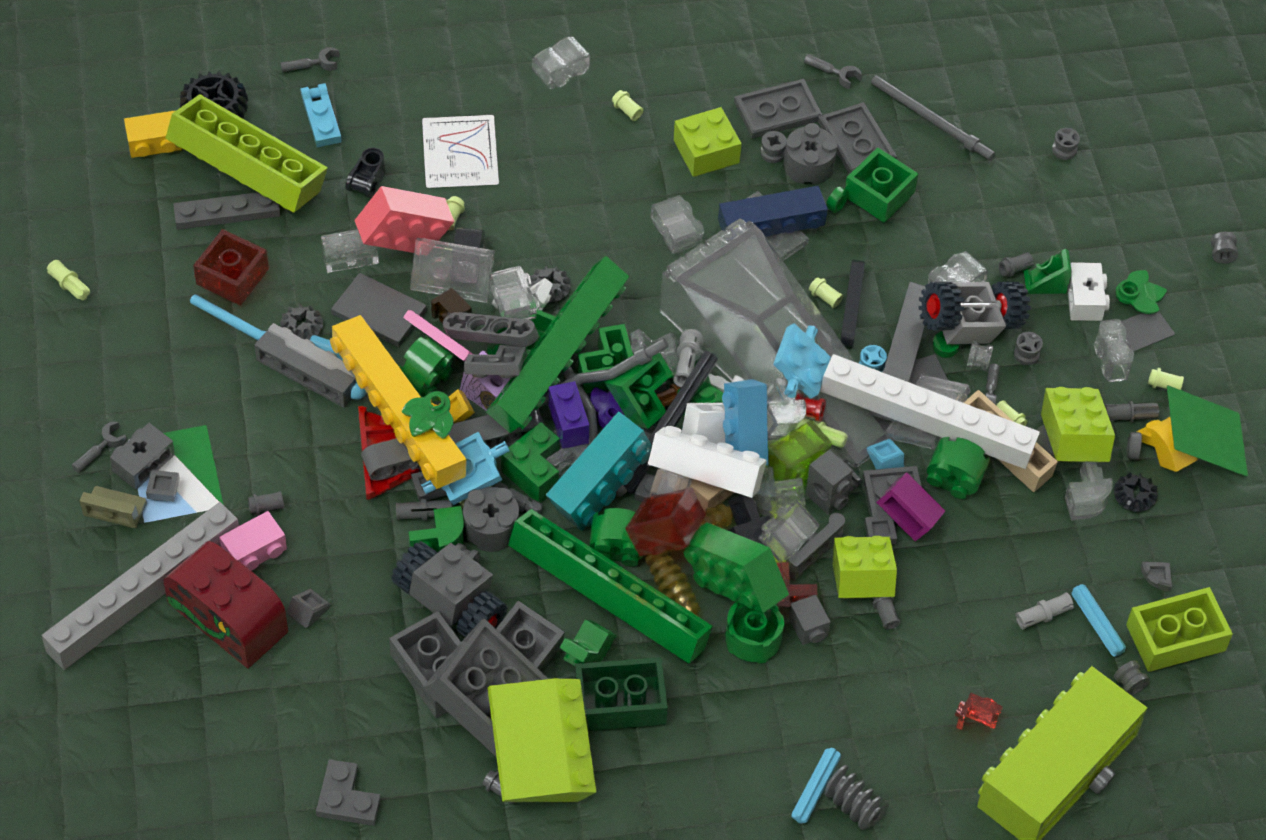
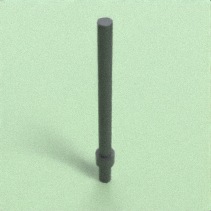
M875 75L871 80V84L962 142L969 151L977 152L989 161L994 158L995 152L983 145L981 140L973 134L969 136L879 76Z

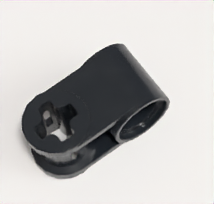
M372 147L363 151L355 167L348 175L346 190L359 191L368 198L374 196L386 172L384 154L380 149Z

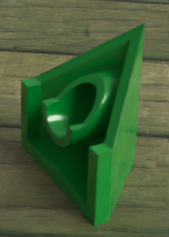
M1065 248L1055 256L1052 255L1044 263L1036 264L1037 267L1033 270L1027 269L1024 271L1025 285L1029 294H1066L1072 273L1069 251Z

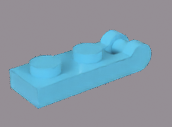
M319 84L317 88L312 89L308 87L300 88L316 146L322 147L341 143V134L326 84ZM320 97L319 101L312 102L311 100L313 98Z

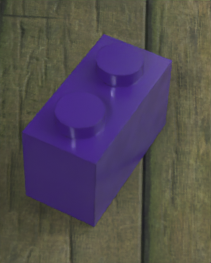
M576 382L549 386V408L562 449L589 444V422Z

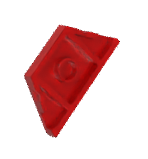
M358 406L362 451L370 445L396 439L394 429L391 425H387L384 422L382 414L380 416L368 412L367 407ZM363 461L366 500L372 499L411 479V474L418 473L419 468L415 470L410 468L394 477L375 481L370 479Z

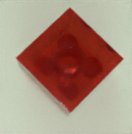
M224 229L219 232L193 265L197 285L240 306L269 270L266 249Z
M691 487L646 497L625 529L639 556L647 554L657 555L666 550H681L687 547L693 535L699 529L706 513Z

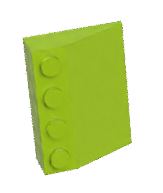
M554 678L487 687L502 802H579L596 793L580 679Z

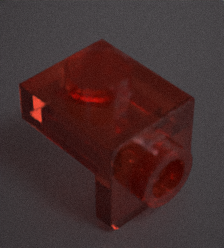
M970 693L967 701L961 700L955 713V716L959 718L956 728L962 730L967 718H970L995 729L1003 706L998 705L990 698H983Z

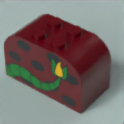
M206 541L164 578L168 604L247 669L288 633L286 611L277 594L262 579L214 542Z

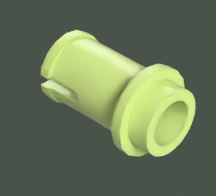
M620 90L613 96L612 102L616 109L620 108L632 121H636L641 117L644 109L630 98V94L627 91L623 92Z
M456 196L446 200L454 219V223L448 229L449 231L454 229L459 215L465 210L464 201Z
M817 277L809 287L812 296H818L833 309L843 299V294L829 286L824 278L820 279Z
M1161 368L1157 370L1152 369L1148 384L1153 385L1152 388L1154 389L1156 386L1167 389V385L1181 390L1184 377L1162 372Z
M1002 400L996 405L1015 423L1023 426L1027 425L1026 416L1023 413L1019 414L1006 401Z

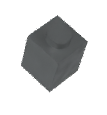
M817 595L790 604L788 618L802 645L810 642L818 643L828 636L830 620Z

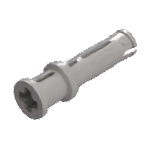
M695 329L685 330L680 336V344L677 348L679 361L674 376V383L679 387L683 386L693 370L695 362L701 356L704 338Z

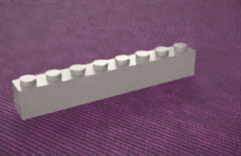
M221 502L217 503L42 634L46 653L63 670L68 668L166 593L164 578L206 541L214 542L221 547L219 537L239 527L238 519Z

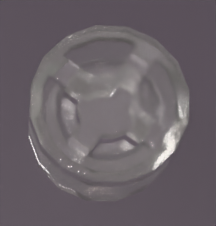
M972 341L967 367L978 366L983 371H988L993 345L981 346L978 342Z

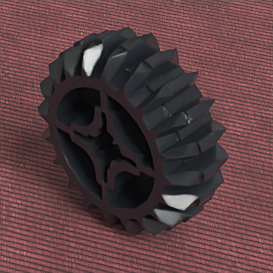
M220 70L217 74H212L209 71L205 76L199 73L198 79L190 78L189 84H184L183 91L180 94V108L200 94L244 119L245 112L248 109V94L243 83H240L237 77L232 78L230 73L223 76Z

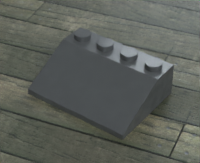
M482 619L438 667L423 689L496 756L487 687L545 680L548 678L486 619Z

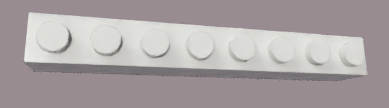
M835 354L832 355L823 376L820 392L942 438L949 437L948 440L956 441L957 437L967 439L980 446L985 451L984 454L1024 469L1028 465L1040 433L1034 429Z

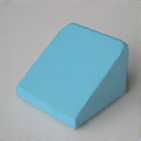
M891 439L867 447V452L876 470L904 467V453Z

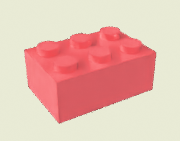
M381 186L357 216L355 223L365 245L428 255L454 223V219L445 198Z

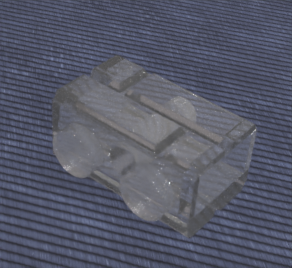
M358 229L321 236L322 254L327 273L362 267L364 265L379 264L378 247L363 244Z

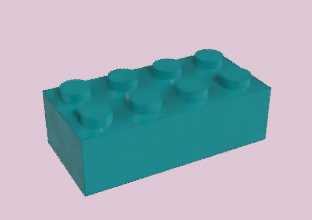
M618 411L546 494L557 512L581 531L586 526H591L593 515L599 512L604 505H609L614 500L617 490L632 479L636 468L648 461L652 445L645 432Z

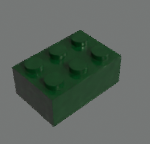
M661 657L575 664V679H580L588 731L666 725L668 706Z

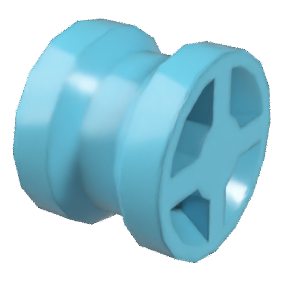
M866 346L861 351L859 364L883 373L887 354L880 346Z

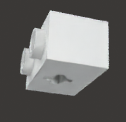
M1071 263L1072 273L1067 288L1070 319L1102 321L1104 311L1109 310L1110 301L1109 295H1105L1104 291L1107 287V275L1102 274L1101 263Z

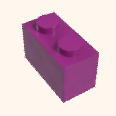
M907 472L897 479L876 502L914 541H917L927 533L945 512Z

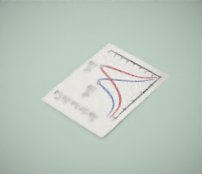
M493 115L422 119L427 188L499 184Z

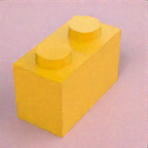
M175 111L124 119L131 158L182 150V148L166 139L171 115Z

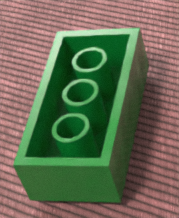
M707 522L681 539L685 549L683 552L684 556L694 570V580L700 587L707 588L716 594L723 595L732 601L739 602L748 608H753L762 613L789 595L770 547Z

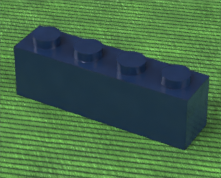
M819 186L720 203L718 222L727 244L755 225L761 230L764 237L824 226L828 209ZM755 234L748 239L756 238Z

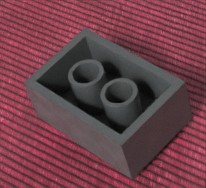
M437 611L389 638L391 657L435 718L445 714L447 711L423 687L438 667L461 643L442 615Z

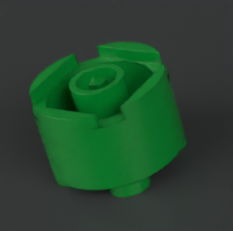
M425 335V338L422 336L418 338L403 356L406 359L404 367L398 365L421 397H425L427 394L437 391L436 385L441 380L446 382L450 378L454 370L450 365L453 363L455 356L452 352Z
M943 437L939 440L927 467L928 476L926 480L932 486L950 491L951 495L955 498L965 499L967 495L978 491L990 462L989 457L985 459L983 456L985 451L967 439L957 437L956 441H948L949 437Z
M609 508L605 509L604 514L599 516L598 512H596L592 517L589 546L611 561H621L623 565L629 567L637 566L638 561L645 554L648 521L643 516L642 520L636 518V512L627 509Z
M735 602L727 616L725 633L727 650L736 657L748 662L761 664L768 662L777 653L782 641L784 618L778 610L779 607L775 604L762 613L753 608H748L739 602Z

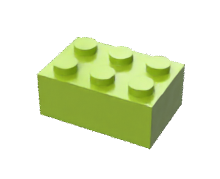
M1065 387L1046 388L1041 416L1055 459L1057 461L1110 462L1115 433L1099 389L1090 387L1082 389Z
M1210 587L1133 607L1126 624L1148 672L1224 652L1227 650L1233 635Z

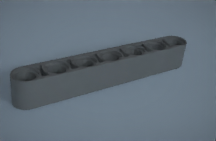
M914 282L909 283L883 371L885 374L906 382L910 380L925 327L923 324L924 319H920L922 310H919L918 306H922L919 297H923L921 291L926 288L925 285ZM872 411L871 413L872 416L890 420L893 422H898L897 420L878 414L876 412Z
M533 409L530 413L532 419L523 429L518 427L509 433L491 416L486 415L453 424L449 436L454 443H457L479 432L490 449L501 444L503 441L509 447L540 422L544 425L545 422L539 409ZM397 438L370 445L361 453L370 479L375 481L394 477L410 468L412 470L418 468L421 470L417 461L413 462L411 460L407 447L404 443H399Z

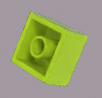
M722 107L675 121L673 140L693 177L740 163L741 142Z
M846 536L844 538H834L833 570L839 598L895 597L897 568L890 537Z

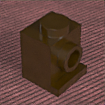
M453 288L431 300L432 317L434 319L439 318L442 324L444 319L451 313H472V307Z

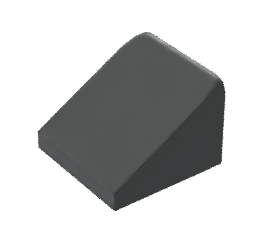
M308 589L292 597L287 613L307 628L329 609L331 604L312 589Z

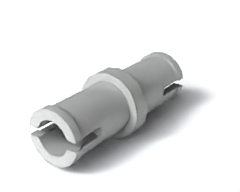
M1067 592L1048 601H1038L1036 606L1015 614L1017 623L1024 630L1041 621L1049 622L1053 619V616L1074 609L1073 601Z

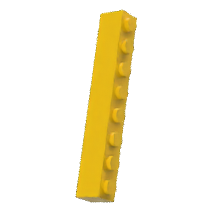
M359 315L333 325L332 338H330L333 351L339 353L343 358L344 366L348 371L353 372L358 386L366 390L371 404L379 408L384 422L387 425H391L394 429L399 443H404L407 447L411 460L413 462L417 461L420 465L424 478L427 481L430 480L436 489L465 478L466 458L449 435L442 439L434 432L433 428L415 437L411 435L409 428L411 417L404 415L402 409L409 400L421 396L363 317Z

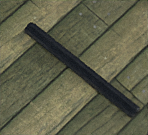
M704 351L650 436L649 441L651 445H653L655 433L666 426L676 427L686 411L687 403L692 402L718 361V357L710 351ZM648 461L640 464L634 471L632 479L624 485L628 493L633 494L651 466L648 464Z

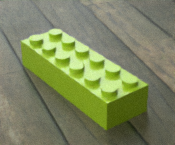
M199 94L171 115L166 134L167 140L195 155L198 159L211 164L219 171L230 175L240 183L256 190L262 196L275 201L283 208L296 212L321 191L328 167Z

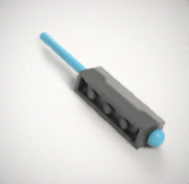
M196 294L191 297L190 303L258 340L254 345L258 362L343 408L352 399L359 400L366 395V390L358 386L353 372L348 371L344 366L343 360L339 359L334 353L324 351L315 346L312 341L296 336L286 327H280L273 323L268 328V331H261Z

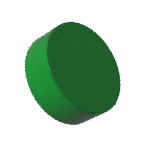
M841 186L837 187L826 201L827 209L833 213L840 211L848 200L849 192Z
M941 331L934 336L932 347L938 356L949 358L957 354L960 344H947Z

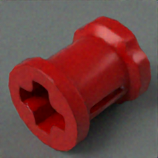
M798 393L794 402L793 416L796 418L799 416L814 418L815 421L821 422L826 408V399H810Z

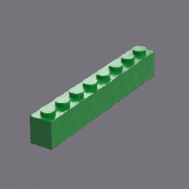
M604 256L592 266L526 356L519 376L509 379L487 409L486 413L509 433L518 427L523 429L532 419L530 415L532 410H537L546 400V397L543 395L547 390L549 391V386L557 385L560 380L557 377L559 373L565 372L573 363L572 355L579 353L587 342L584 339L587 334L590 336L599 327L598 319L600 316L604 317L612 309L611 301L613 298L617 299L625 291L624 283L629 276L607 256Z
M530 509L515 521L508 546L533 561L690 664L704 651L713 627L712 625L533 509Z

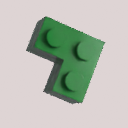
M625 324L598 328L599 351L578 354V374L610 369L633 356ZM607 380L585 383L582 386L586 394L591 393L595 387L603 391L609 390L605 384Z
M658 353L648 363L644 365L639 364L618 377L607 380L605 384L624 415L638 427L649 429L666 413L664 406L654 391L670 378L673 373L661 353Z
M540 422L508 447L510 452L501 455V472L529 497L542 503L548 498L546 494L559 480V471L551 463L560 457V438Z

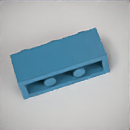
M754 379L724 383L722 401L725 406V419L723 421L725 443L732 445L734 450L740 452L752 451L759 454V458L767 460L766 465H768L767 384Z

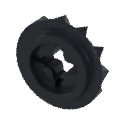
M1129 472L1124 477L1120 476L1116 482L1114 496L1117 502L1125 509L1142 512L1150 509L1156 503L1158 497L1157 486L1152 483L1151 478L1143 477L1142 473L1133 475ZM1139 486L1140 492L1136 498H1133V489Z

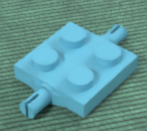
M793 323L786 328L773 365L788 380L784 394L789 398L796 396L797 389L803 391L810 399L819 394L823 376L831 357L815 343V337L818 333V329L815 326H808L805 333Z
M477 432L455 443L466 458V477L441 487L447 493L453 505L467 499L468 494L472 490L490 487L502 480L496 467V458L510 452L505 441L490 449L485 444L481 434ZM430 480L421 484L426 495L436 490Z

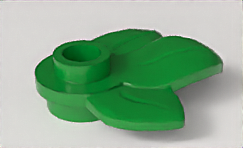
M1139 270L1130 273L1127 280L1117 285L1115 295L1120 302L1131 304L1141 313L1154 314L1159 312L1157 302L1162 300L1167 289L1148 282V272L1146 270Z
M441 391L431 392L425 397L413 398L402 409L404 415L411 417L409 428L413 437L430 431L433 428L440 438L445 439L453 427L454 420L449 412L451 407L450 399ZM435 401H441V404L438 406L432 405Z

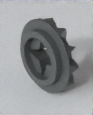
M547 266L542 270L536 269L535 273L530 276V287L544 278L548 281L551 278L554 280L549 292L551 297L548 302L559 301L570 291V278L567 277L566 271H560L557 266L554 269Z
M299 304L297 308L289 307L287 313H282L280 326L288 328L293 334L302 339L310 340L313 335L317 336L321 332L323 319L319 310H314L311 305L303 307ZM306 317V323L303 322L297 327V320L301 321L302 318Z

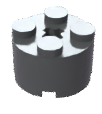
M809 123L805 127L794 130L786 140L784 156L786 174L792 180L804 184V181L813 182L812 185L825 182L830 178L834 169L837 150L836 140L829 132L819 128L814 123Z
M486 487L480 490H472L468 494L463 507L464 534L469 542L471 541L477 545L478 549L494 552L508 547L515 521L519 518L518 503L512 492L507 488Z

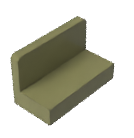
M98 486L94 487L91 494L83 492L79 501L84 516L131 528L137 527L147 504L146 498Z

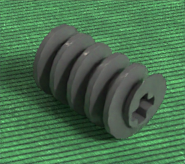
M844 765L828 781L825 795L828 798H833V803L836 806H841V811L845 814L850 813V819L853 822H858L860 829L866 830L882 819L889 808V804L880 808L879 804L882 798L878 796L871 800L870 798L874 790L870 788L863 792L862 789L865 782L862 780L854 784L853 782L857 774L854 772L846 776L845 774L849 767Z

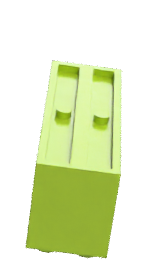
M1093 666L1085 674L1082 672L1078 673L1073 679L1072 687L1069 691L1065 692L1063 690L1054 700V707L1050 711L1045 709L1037 718V725L1032 730L1027 728L1019 737V744L1014 749L1009 747L1001 756V763L996 768L991 766L982 777L984 784L978 791L980 798L977 807L1019 840H1042L1089 789L1090 784L1107 765L1110 766L1138 735L1147 707Z

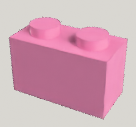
M269 511L219 537L221 547L250 571L257 568L264 561L276 558L283 551L287 550L285 534Z

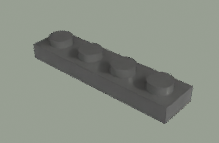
M259 192L173 203L177 230L280 216L279 204L262 196Z

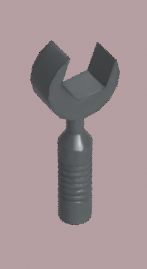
M327 47L320 51L318 59L304 58L281 62L282 72L305 69L310 68L313 64H320L324 70H336L337 62H331L328 59L330 57H340L339 50Z
M807 54L805 57V64L826 73L839 75V83L844 88L850 89L851 82L846 79L847 77H856L861 82V71L855 66H845L838 70L834 68L833 64Z
M990 364L986 383L988 393H985V396L995 404L996 395L993 392L997 388L1000 367L997 364Z
M113 421L106 424L102 429L104 441L99 445L91 447L71 465L77 473L98 457L106 445L117 448L125 444L127 441L126 434L118 438L111 435L112 431L120 428L119 422Z

